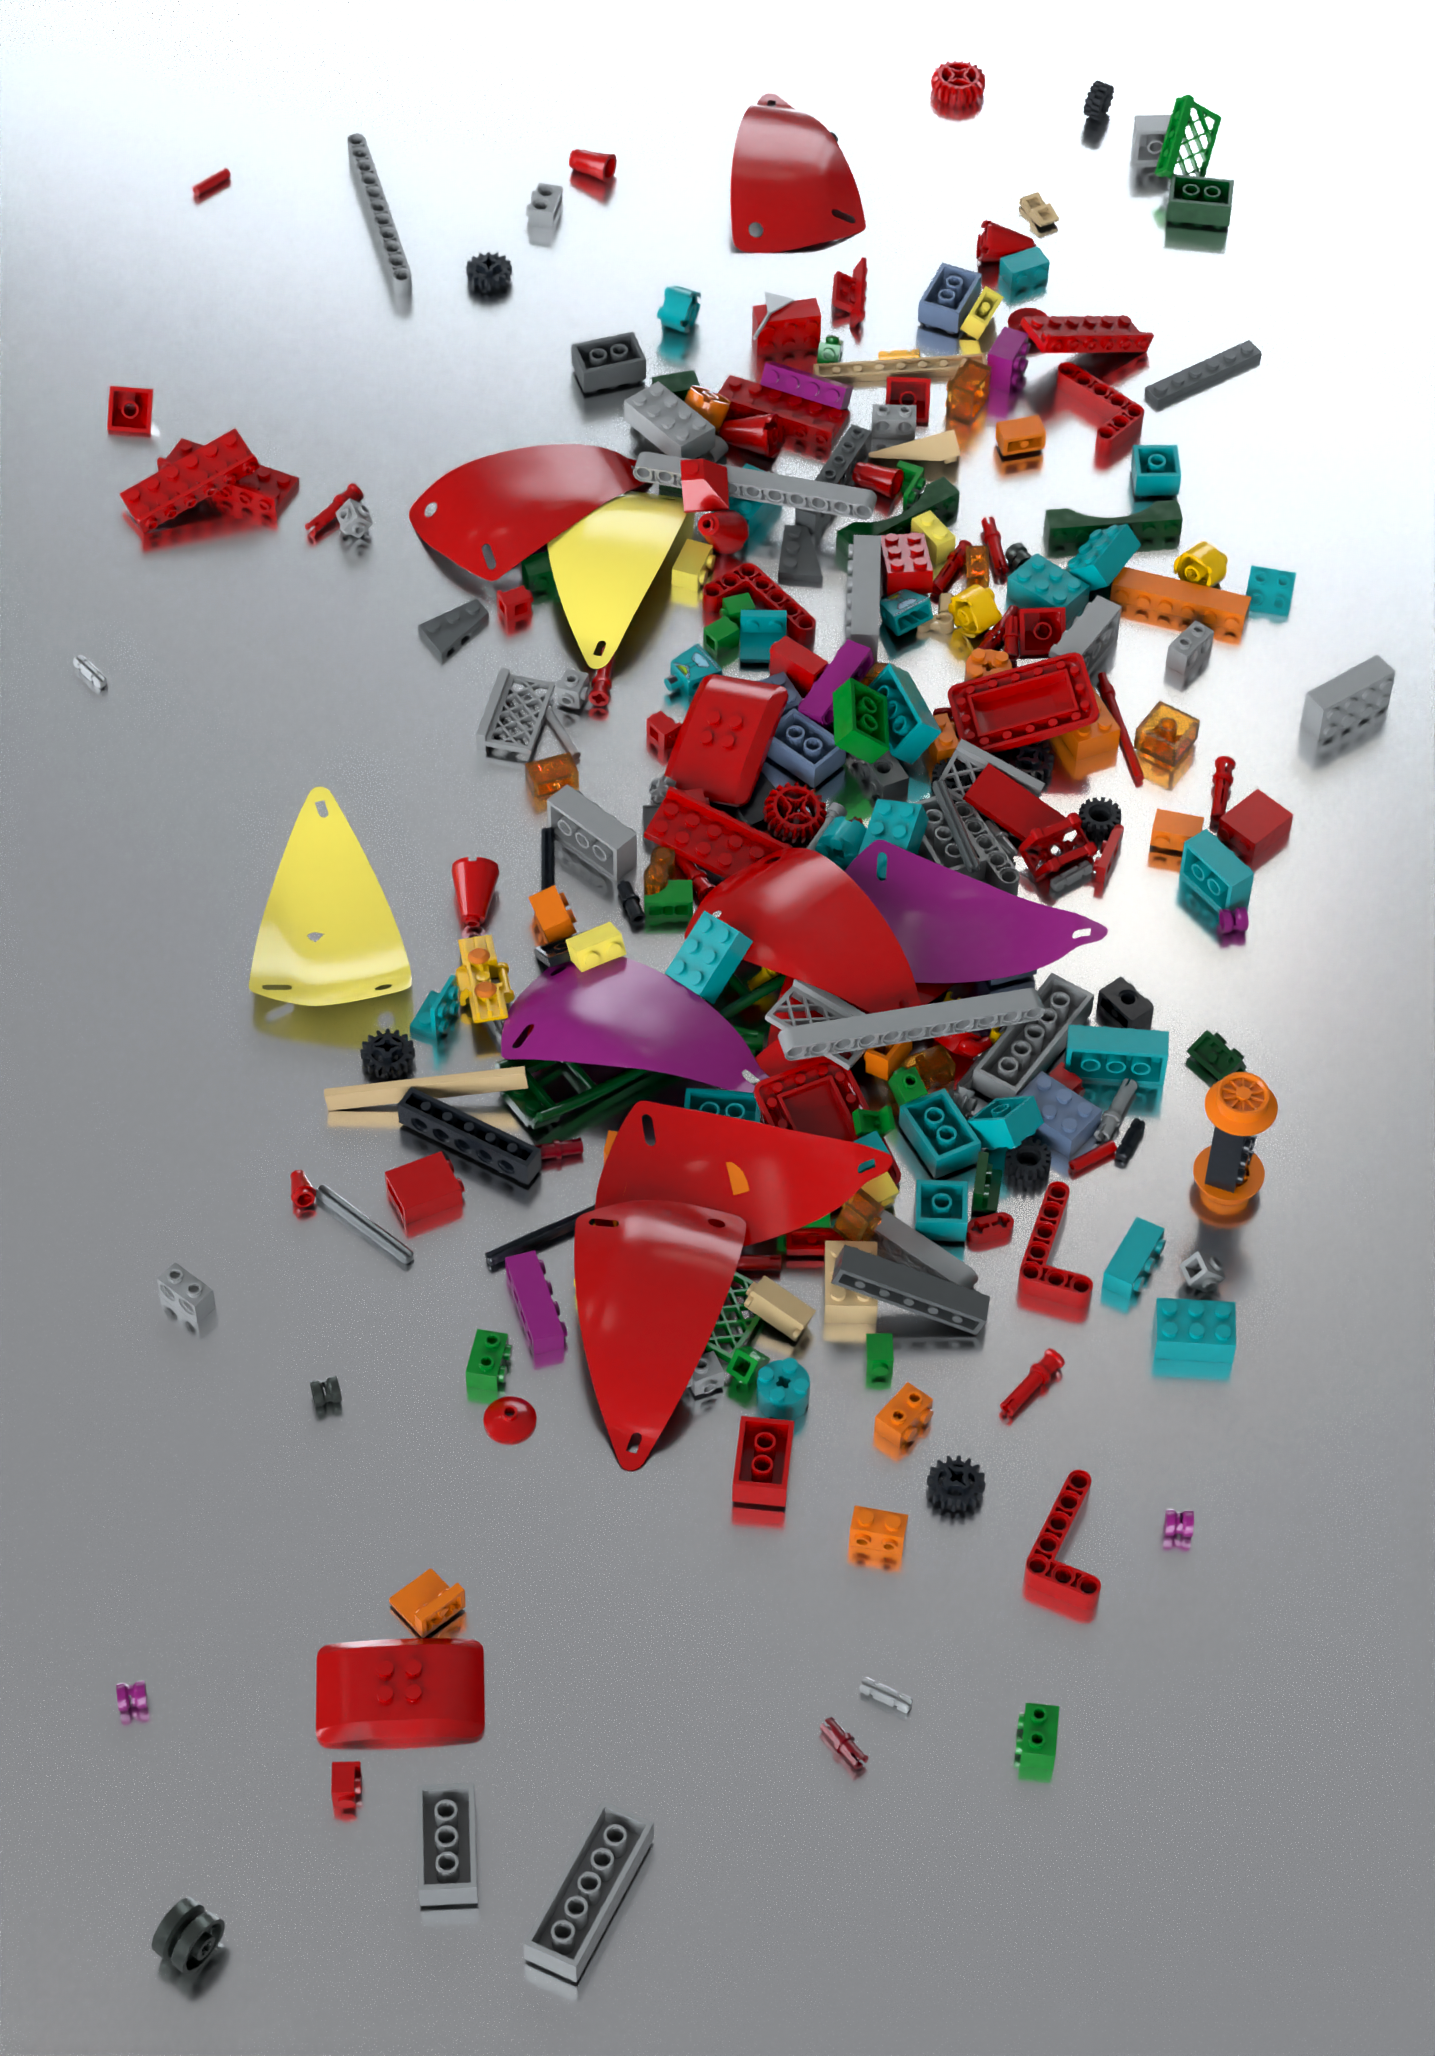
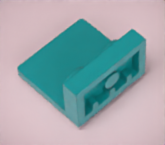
M1251 565L1245 595L1252 597L1249 611L1288 617L1296 573Z
M741 610L740 662L770 663V648L772 644L786 635L787 610Z
M450 975L440 993L430 991L410 1024V1032L437 1041L440 1035L447 1031L449 1020L452 1015L455 1016L460 1007V1002L458 1001L459 986H457L455 975Z

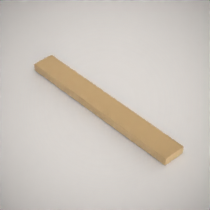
M985 353L823 363L814 364L813 370L815 375L841 383L882 381L887 380V377L930 378L986 374L987 360Z
M525 1066L326 1088L324 1089V1097L328 1111L399 1103L411 1087L439 1099L527 1089L528 1080Z

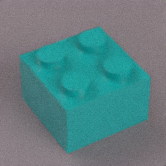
M1133 445L1131 471L1134 495H1179L1182 475L1178 446Z
M1034 1096L995 1098L967 1121L981 1141V1148H988L989 1150L999 1147H1007V1149L1016 1148L1022 1144L1021 1141L1035 1134L1036 1129L1044 1123Z
M916 1179L914 1230L929 1240L966 1241L968 1181Z

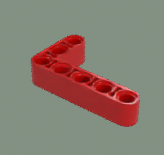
M1063 362L1058 366L1057 388L1108 420L1097 429L1095 451L1098 454L1104 456L1112 454L1142 430L1145 410L1141 405L1071 362Z
M753 563L739 565L707 583L702 589V608L708 613L719 612L720 608H722L723 598L749 592L753 603L761 610H787L786 633L800 645H810L815 641L816 620Z
M1055 1181L1048 1185L1020 1266L1018 1288L1022 1293L1029 1296L1082 1309L1091 1303L1092 1280L1082 1274L1049 1266L1068 1208L1070 1194L1069 1186L1066 1183Z
M1078 1469L1070 1472L1026 1560L1024 1581L1032 1589L1081 1609L1090 1610L1098 1605L1101 1591L1100 1580L1094 1575L1058 1561L1089 1499L1092 1482L1091 1476L1088 1472ZM1033 1570H1039L1041 1573L1033 1572ZM1059 1580H1063V1581H1066L1067 1583H1060V1582H1058V1581H1059ZM1083 1591H1090V1592H1092V1593H1091V1594H1088V1593H1085V1592H1083Z

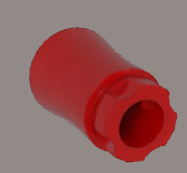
M573 149L570 154L569 167L608 183L615 174L617 158L615 154L593 152L586 149Z
M858 462L852 474V480L855 483L879 492L890 499H895L899 494L904 478L902 469L887 468L864 462Z

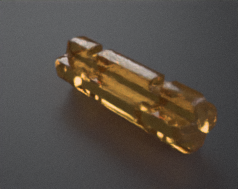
M918 348L910 349V351L908 349L890 350V352H887V350L878 352V360L921 357Z

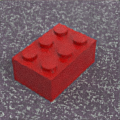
M817 299L795 300L772 313L757 339H752L757 356L819 348L822 315ZM766 304L752 307V337L767 314Z
M912 532L909 534L881 535L880 567L887 596H891L903 589L917 594L932 593L933 568L924 533Z
M741 1416L732 1485V1502L786 1507L794 1440V1421Z

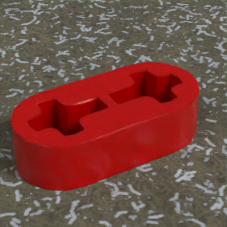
M1005 1212L974 1218L967 1224L966 1237L973 1244H984L1007 1238L1013 1232L1014 1219ZM998 1223H1002L1006 1227L1002 1228V1226L998 1225ZM974 1229H978V1231L982 1233L978 1234V1232L974 1231Z

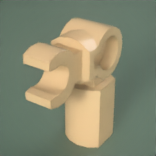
M952 593L940 594L938 615H933V619L917 626L918 632L925 633L929 630H934L942 634H949L954 630L953 615L948 610V604L952 602L950 599L954 596Z

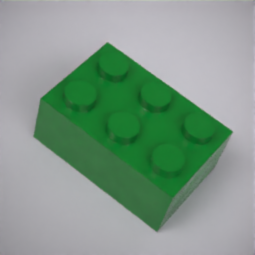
M850 677L833 692L835 746L869 764H873L890 749L887 697Z

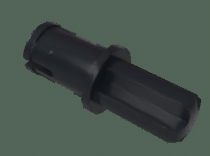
M620 881L617 889L622 898V906L627 910L631 922L639 924L646 919L640 905V897L635 894L629 881Z

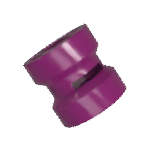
M1237 907L1235 910H1229L1228 908L1220 909L1219 923L1222 933H1230L1235 929L1238 931L1248 930L1249 919L1246 907Z
M1166 1509L1164 1520L1165 1536L1182 1534L1184 1537H1193L1194 1511L1184 1510L1183 1512H1176L1175 1509Z
M145 1680L136 1681L131 1685L125 1682L116 1684L119 1712L128 1711L130 1707H137L138 1709L148 1708Z

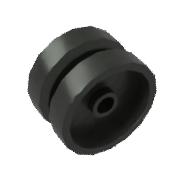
M186 1897L176 1903L159 1924L153 1936L152 1951L163 1959H171L172 1965L184 1974L194 1973L204 1965L217 1948L224 1933V1920L213 1912H205L202 1904L191 1897Z

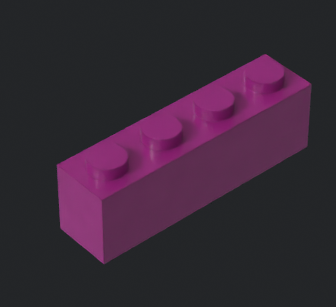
M776 362L765 363L760 385L840 410L848 408L854 386Z
M847 639L844 645L837 650L836 656L831 663L826 665L818 681L813 683L807 696L800 701L799 712L827 730L834 720L833 692L850 677L861 683L875 663L871 648Z
M535 1250L505 1257L506 1275L533 1354L538 1355L564 1348V1337L568 1336L567 1328L564 1321H559L560 1308L557 1300L553 1301L551 1298L553 1288L550 1280H545L544 1274H546L543 1259L538 1260Z

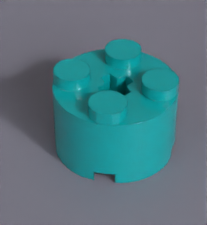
M677 284L673 286L668 285L664 291L665 300L663 306H660L657 312V318L661 319V325L689 333L688 326H694L699 314L701 304L697 303V297L701 298V293Z
M839 816L830 822L818 840L815 851L824 855L845 871L858 856L867 828L855 819L851 822L845 820L846 817Z
M794 1358L772 1361L762 1367L757 1377L756 1401L759 1410L768 1418L772 1416L779 1420L792 1421L802 1416L806 1411L810 1398V1377L805 1368L798 1364Z

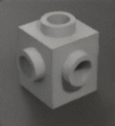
M351 498L335 513L340 523V529L346 535L360 538L373 525L369 509Z
M567 668L561 680H558L555 685L558 704L580 709L584 700L587 701L589 698V673Z
M1199 1250L1179 1265L1188 1285L1193 1289L1206 1293L1216 1289L1218 1284L1226 1279L1222 1270V1262L1216 1256H1211Z
M714 1351L701 1356L686 1387H691L694 1396L702 1393L707 1394L716 1388L724 1386V1370Z

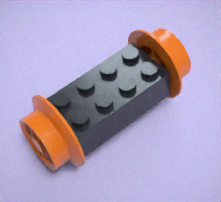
M1248 1072L1231 1073L1216 1082L1208 1090L1204 1105L1209 1120L1215 1125L1211 1146L1198 1154L1193 1165V1176L1199 1188L1211 1201L1225 1206L1240 1204L1254 1196L1261 1189L1265 1178V1170L1261 1160L1252 1150L1257 1139L1256 1134L1267 1130L1274 1123L1278 1113V1104L1273 1092L1260 1077Z

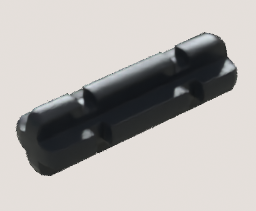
M1133 1119L1130 1124L1131 1127L1128 1128L1121 1140V1144L1116 1149L1115 1157L1122 1161L1128 1160L1131 1155L1130 1152L1133 1151L1140 1135L1145 1129L1146 1123L1144 1120Z

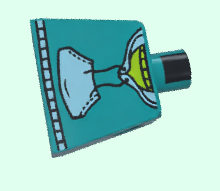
M903 589L891 596L884 594L880 598L879 608L882 621L897 636L933 619L930 598Z
M697 643L671 661L670 676L664 679V684L669 691L680 687L687 696H693L704 677L710 674L723 675V670Z

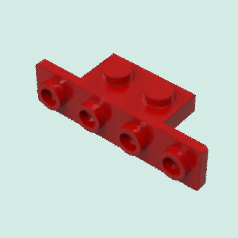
M864 257L861 258L853 269L852 277L840 271H837L833 276L832 305L850 313V327L855 328L858 322L861 323L866 315L864 305L867 299L865 290L867 287L866 275L868 267H866L867 258Z

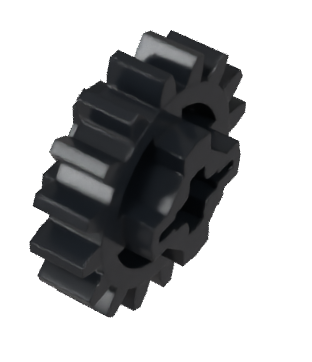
M488 251L485 255L479 253V257L472 256V261H467L466 276L468 281H472L473 286L479 284L480 289H483L484 286L488 290H491L493 286L499 289V284L505 286L506 280H511V261L506 260L505 255L499 257L498 252L492 255Z
M1040 742L1038 745L1032 743L1008 749L1003 753L1004 762L1041 782L1044 776L1049 777L1050 771H1053L1054 755L1050 754L1049 747L1043 748V742Z
M386 1029L384 1034L377 1030V1036L368 1035V1042L363 1041V1049L360 1050L363 1067H368V1073L376 1071V1077L386 1074V1078L389 1079L392 1073L399 1077L400 1070L408 1072V1065L413 1066L415 1048L413 1041L408 1040L407 1034L400 1036L399 1030H396L394 1034L390 1033L389 1029Z
M958 1455L954 1461H952L950 1456H947L946 1463L938 1460L936 1467L931 1466L930 1475L927 1477L928 1494H933L934 1503L942 1502V1509L950 1505L952 1512H955L958 1506L963 1511H966L967 1504L975 1507L976 1499L982 1500L986 1482H984L985 1474L984 1472H979V1464L971 1466L970 1458L963 1462L961 1461V1455ZM940 1478H942V1485H941V1486L939 1485V1482H938ZM972 1481L974 1483L973 1489L970 1488V1483Z

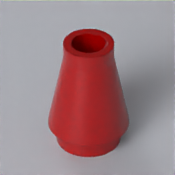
M295 1170L290 1175L291 1200L299 1207L310 1206L315 1200L316 1191L306 1177L303 1170Z

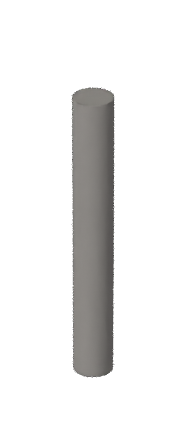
M548 706L545 717L572 758L578 759L581 756L580 751L551 707Z

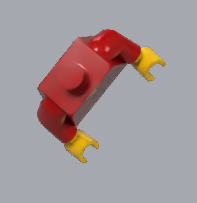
M947 992L943 1002L952 1001L953 999L950 997L953 992ZM1000 1027L991 1028L989 1037H983L977 1031L935 1037L934 1039L951 1052L974 1059L975 1056L992 1047V1044L996 1043L1004 1031L1000 1033Z

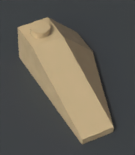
M954 429L868 453L871 458L944 460L945 464L958 461L956 456L961 455Z

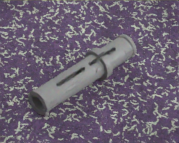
M1125 1078L1122 1081L1110 1107L1103 1112L1101 1116L1102 1121L1094 1133L1099 1141H1102L1104 1135H1106L1104 1142H1108L1114 1129L1120 1125L1122 1121L1121 1116L1138 1088L1137 1083L1133 1079L1130 1080L1128 1086L1129 1078Z

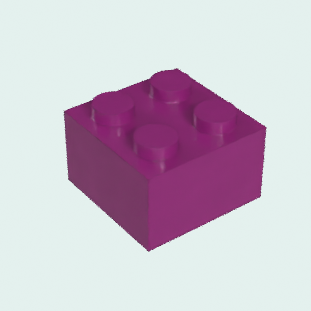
M1003 327L988 352L985 386L1010 393L1013 386L1018 385L1021 373L1026 371L1029 362L1026 359L1030 349L1027 333Z

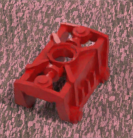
M1072 812L1067 815L1066 819L1043 829L1040 827L1032 829L1030 835L1018 848L1035 879L1045 873L1057 872L1068 863L1075 860L1079 861L1085 856L1092 857L1098 852L1095 843L1089 842L1084 831L1080 828L1082 820L1077 812ZM1076 830L1077 835L1072 842L1069 840L1063 841L1065 834ZM1051 846H1057L1061 850V856L1053 855L1050 850ZM1032 848L1042 850L1039 852V856L1034 854L1028 855L1026 851ZM1039 861L1046 862L1036 870Z

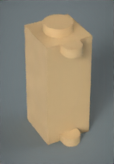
M765 1275L759 1283L754 1281L745 1293L748 1295L744 1302L746 1308L794 1341L807 1328L816 1310Z

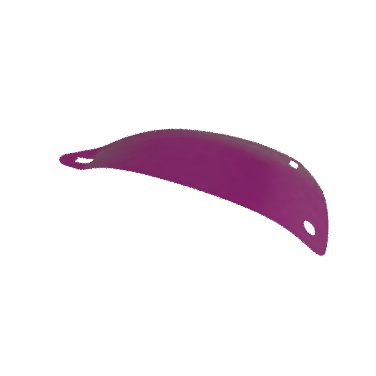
M876 840L871 843L844 871L864 891L886 920L907 958L914 980L917 983L977 982L1027 973L1059 960L1081 945L1100 941L1108 934L1106 926L1083 915L1015 896L911 853L885 840ZM880 852L885 853L887 856V872L884 881H880L876 875L877 858ZM1091 928L1090 935L1072 937L1073 933L1077 930Z
M623 956L584 972H581L572 961L551 968L548 967L514 1001L508 1011V1018L505 1019L502 1031L501 1055L504 1059L550 1060L644 1069L689 1078L727 1090L753 1093L755 1086L743 1077L742 1072L744 1070H748L760 1081L769 1078L757 1064L740 1034L711 1005L667 975ZM566 966L562 972L550 976L555 970ZM534 1024V1029L522 1045L518 1048H513L514 1042L528 1025Z

